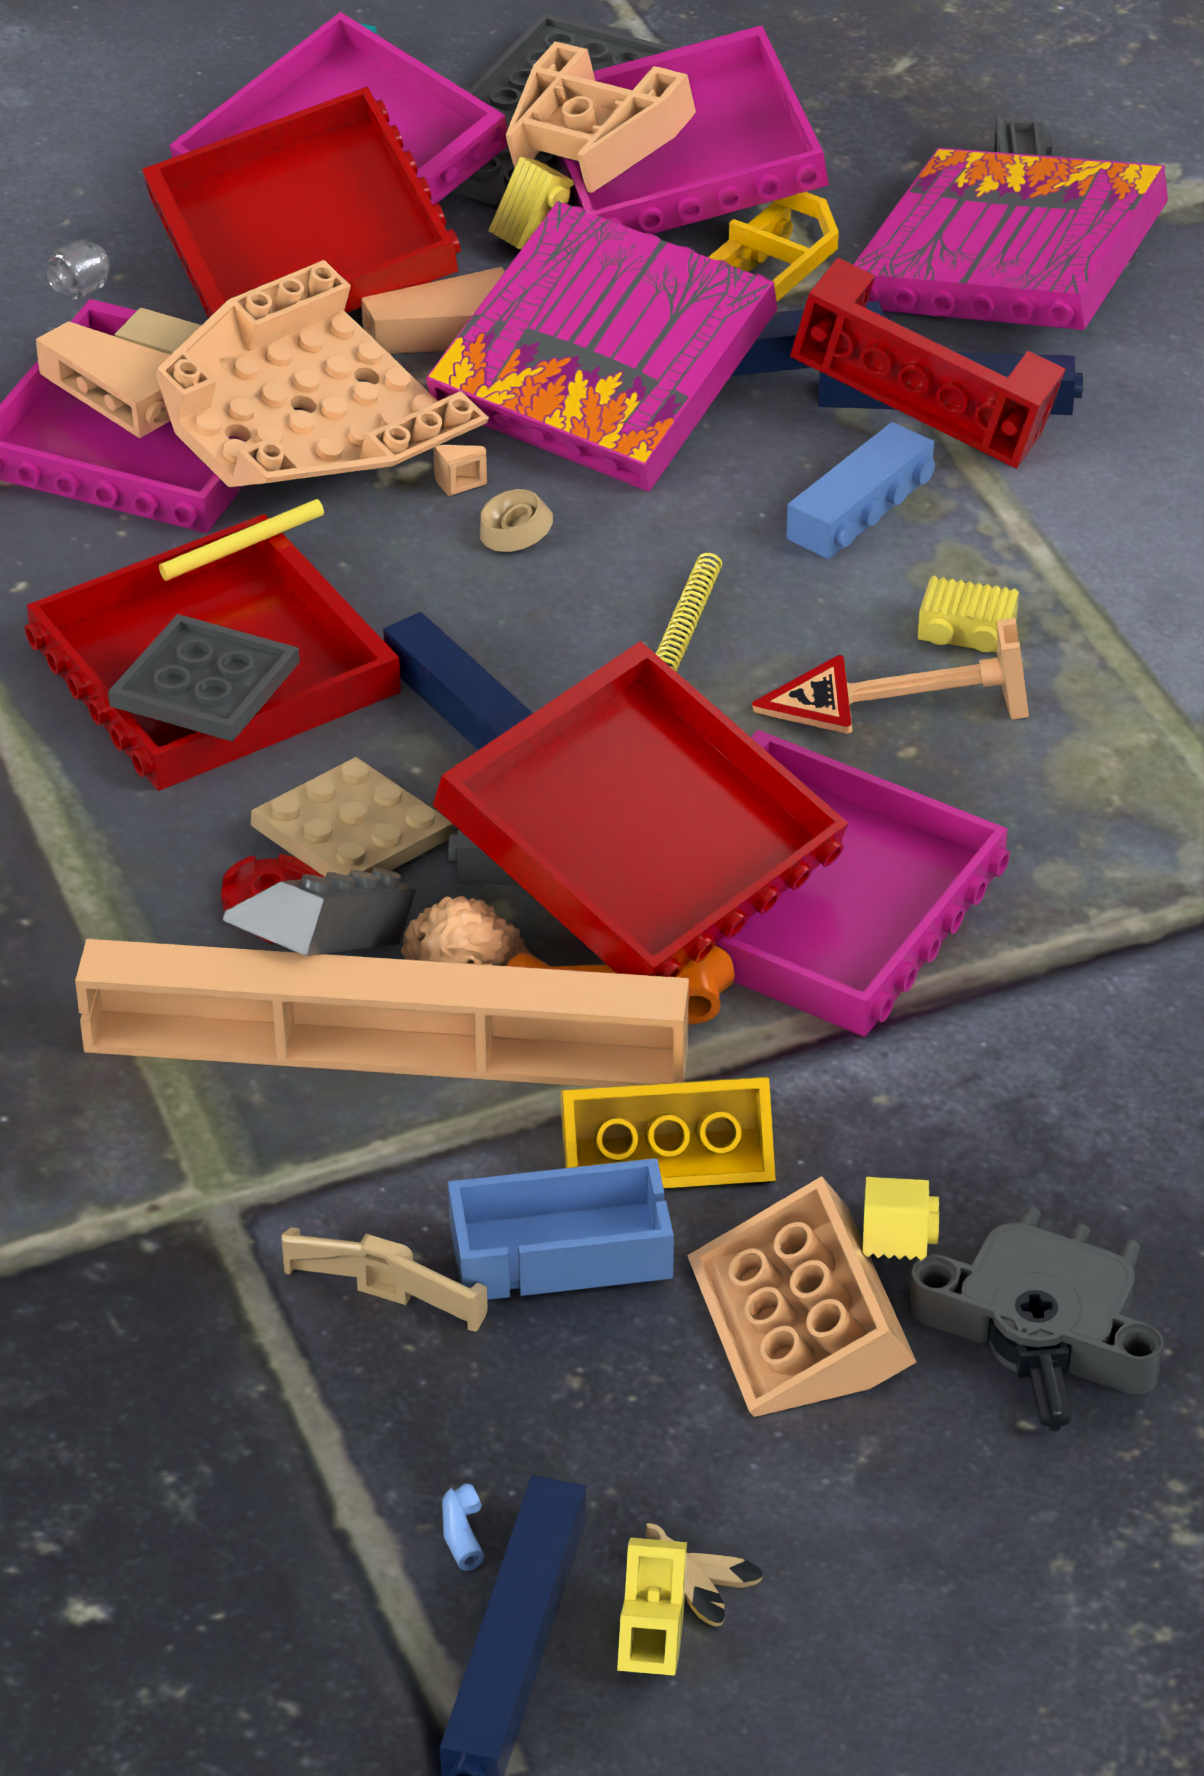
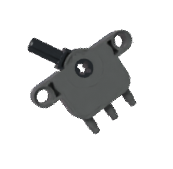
M1028 1207L1017 1222L1003 1224L991 1231L972 1265L941 1255H927L922 1261L918 1259L913 1265L911 1272L909 1309L915 1320L924 1325L980 1344L989 1341L992 1354L1003 1366L1017 1372L1019 1378L1030 1377L1040 1424L1048 1426L1051 1431H1058L1061 1426L1070 1424L1072 1419L1062 1374H1067L1068 1371L1069 1374L1125 1393L1134 1395L1145 1394L1153 1390L1158 1384L1164 1340L1162 1334L1155 1327L1130 1318L1135 1282L1133 1268L1138 1260V1253L1141 1249L1140 1244L1136 1240L1130 1239L1125 1241L1123 1247L1116 1254L1087 1244L1091 1231L1089 1226L1084 1223L1076 1224L1073 1231L1069 1232L1067 1237L1038 1228L1041 1213L1035 1207Z

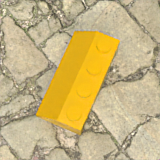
M769 1077L560 1090L566 1168L657 1158L663 1188L776 1181Z

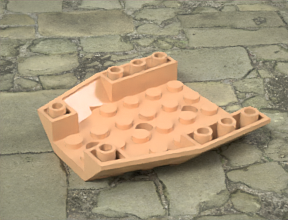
M325 260L229 299L156 369L155 373L175 434L228 487L391 467L486 424L489 417L461 391L440 401L433 397L344 311L351 285ZM357 380H366L368 382H359ZM293 408H302L305 410H294ZM234 436L241 438L242 440L229 439L228 437Z

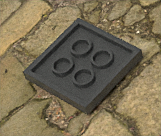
M177 614L108 691L109 704L114 708L233 742L300 663L299 648Z

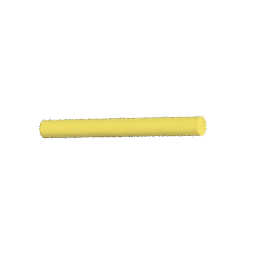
M315 499L159 564L161 576L165 581H168L323 516V506L318 499Z

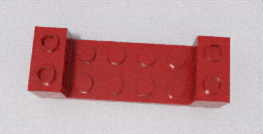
M837 258L809 292L790 357L1017 469L1044 431L1066 369L1030 351L1026 352L1008 378L866 309L875 275Z

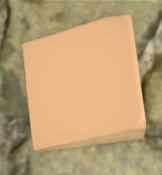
M434 446V477L447 496L487 484L486 449L484 446Z

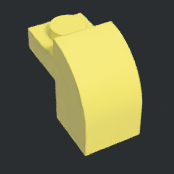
M642 1538L629 1539L625 1601L620 1617L617 1671L675 1676L683 1626L687 1542Z

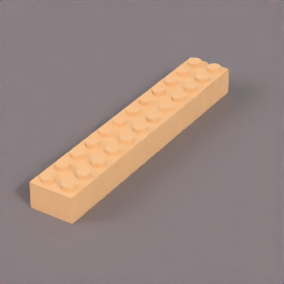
M86 939L75 980L79 1013H82L80 1024L83 1048L86 1053L589 1087L684 1082L688 1052L689 978L327 954L305 956L296 952Z

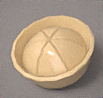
M525 489L505 491L493 497L482 509L480 540L487 548L497 552H513L525 549L540 541L548 533L553 524V513L539 496L532 491Z

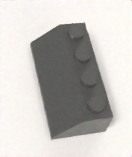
M373 868L372 873L350 870L349 875L327 872L326 877L303 874L300 880L281 881L226 910L222 921L305 956L400 944L416 889L400 883L401 876L399 874L382 868Z

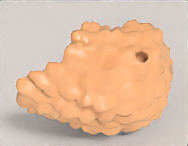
M447 896L431 908H425L423 913H420L416 919L409 922L404 932V942L401 948V953L405 960L506 966L515 955L525 951L529 952L528 948L524 945V939L521 938L519 928H515L512 923L507 924L506 919L496 915L494 907L488 906L483 900H475L474 898L468 900L464 896L454 899Z

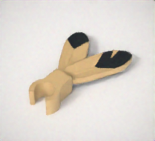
M646 1524L645 1539L674 1541L666 1536L661 1527L655 1524ZM686 1553L685 1599L699 1619L712 1626H721L725 1619V1606L714 1585L737 1588L756 1585L762 1580V1571L749 1561L736 1557Z

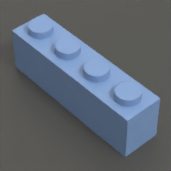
M889 423L787 504L786 539L829 560L843 547L849 546L854 538L869 526L875 525L880 517L891 508L901 504L906 496L917 487L929 481L935 469V462L933 461L934 441L897 423Z

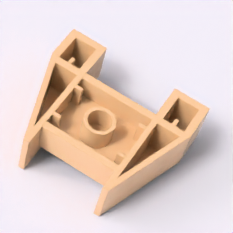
M555 41L533 65L506 132L514 169L520 156L534 159L540 151L576 160L580 164L586 192L593 193L673 139L693 117L696 110L688 75L653 66L633 90L624 89L595 81L588 49Z

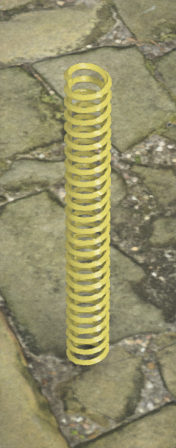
M704 553L698 556L656 652V655L664 662L672 664L673 667L671 668L676 672L711 594L713 585L720 573V569L723 566L721 559L712 553ZM707 556L713 557V558H715V559L718 561V563H716L714 560H711V559H708V558H704V557H707ZM703 562H710L715 565V568ZM680 616H683L684 618L689 619V620H691L692 622H689L688 620L682 619ZM678 622H681V623H683V624H685V625H688L689 628H687L686 626H684V625H682V624H679ZM676 627H678L681 630L687 631V633L677 630ZM673 633L683 636L685 639H682L681 637L676 636ZM671 638L675 639L676 641L682 642V644L672 641ZM668 644H671V645H673V646H675V647H678V648H680V650H677L676 648L671 647V646H669ZM666 650H669L673 653H677V655L667 652ZM664 655L673 658L675 661L665 658Z

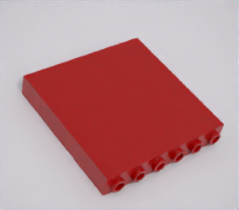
M368 86L142 169L149 198L208 319L229 299L323 260L351 285L344 309L346 313L362 308V297L426 284L459 271L456 254L461 252L458 238L453 229L446 230L444 227L446 226V219L438 202L431 203L432 195L425 177H417L418 170L411 151L403 152V140L397 126H389L388 122H390L383 100L376 101Z
M265 514L27 604L29 624L25 625L24 629L32 649H39L42 652L51 671L55 675L60 674L67 682L69 691L74 699H81L84 702L95 724H102L106 728L116 749L119 751L124 750L131 758L137 774L140 777L146 776L158 791L401 693L399 657L283 533L168 581H165L161 576L159 564L269 519ZM177 614L299 648L300 663L233 742L114 708L109 704L108 691Z
M641 641L442 774L433 802V806L613 971L617 974L678 977L683 967L693 960L695 963L701 962L713 950L717 941L724 936L728 939L736 936L746 925L749 917L757 911L761 915L765 914L775 905L780 895L788 888L793 891L800 888L810 877L812 871L820 864L824 867L832 864L843 851L844 845L841 843V840L849 824Z

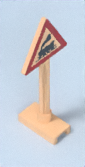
M1016 618L997 621L996 658L979 660V664L848 683L844 656L837 655L753 701V712L849 734L853 731L850 704L853 702L983 684V687L1001 685L1011 720L1029 717Z

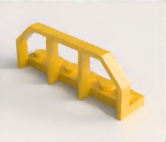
M808 192L798 193L774 200L773 203L748 224L736 219L730 221L729 240L712 253L709 258L723 260L731 266L746 272H750L759 263H763L768 255L790 263L789 267L772 280L775 287L776 301L778 302L838 249L839 231L826 199ZM791 209L818 219L824 236L812 247L808 248L789 240L793 230Z

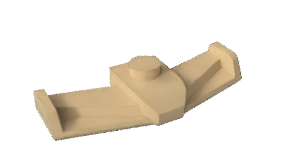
M294 1227L289 1228L281 1235L285 1274L291 1275L295 1269L357 1277L358 1291L404 1305L408 1303L413 1295L466 1321L470 1331H477L487 1314V1287L485 1285L476 1283L471 1288H468L413 1261L412 1251L400 1243L370 1234H365L361 1242L300 1235V1228Z

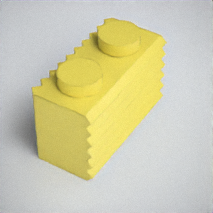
M520 156L488 231L521 250L556 202L568 203L571 192L570 187L574 185L573 180L541 161Z
M934 575L929 580L919 611L918 640L932 642L936 645L947 644L972 648L980 652L997 653V621L1016 618L1017 620L1019 592L1015 588L1009 590L1007 587L1000 589L997 585L993 588L989 584L982 586L980 583L974 585L971 581L965 584L962 580L956 582L953 578L947 581L944 577L938 579Z
M866 1177L862 1253L867 1258L872 1254L877 1258L884 1254L890 1259L895 1254L899 1260L906 1255L909 1260L917 1256L922 1261L927 1256V1244H938L939 1197L929 1196V1180Z

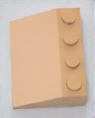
M822 1176L687 1255L748 1410L754 1417L869 1390L916 1363V1359L871 1257L867 1258L862 1253L863 1239L848 1206Z

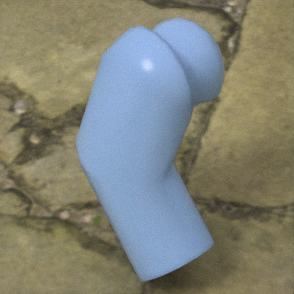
M464 1484L457 1490H453L451 1487L442 1499L444 1539L458 1567L464 1571L477 1568L484 1560V1553L466 1518L469 1514L479 1512L482 1506L471 1484Z

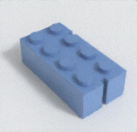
M657 1158L448 1181L449 1221L459 1283L468 1288H471L476 1283L485 1285L487 1287V1300L510 1297V1289L519 1288L520 1295L525 1296L673 1279L674 1234L667 1202L664 1201V1188Z

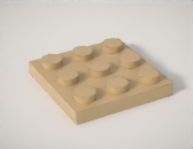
M357 757L251 810L252 827L324 877H326L327 872L349 875L350 870L372 873L373 868H382L391 871L449 840L450 834H453V824L446 817Z

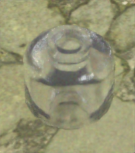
M86 239L75 240L52 252L49 257L47 279L56 292H61L70 299H78L104 286L110 270L109 259L100 245Z

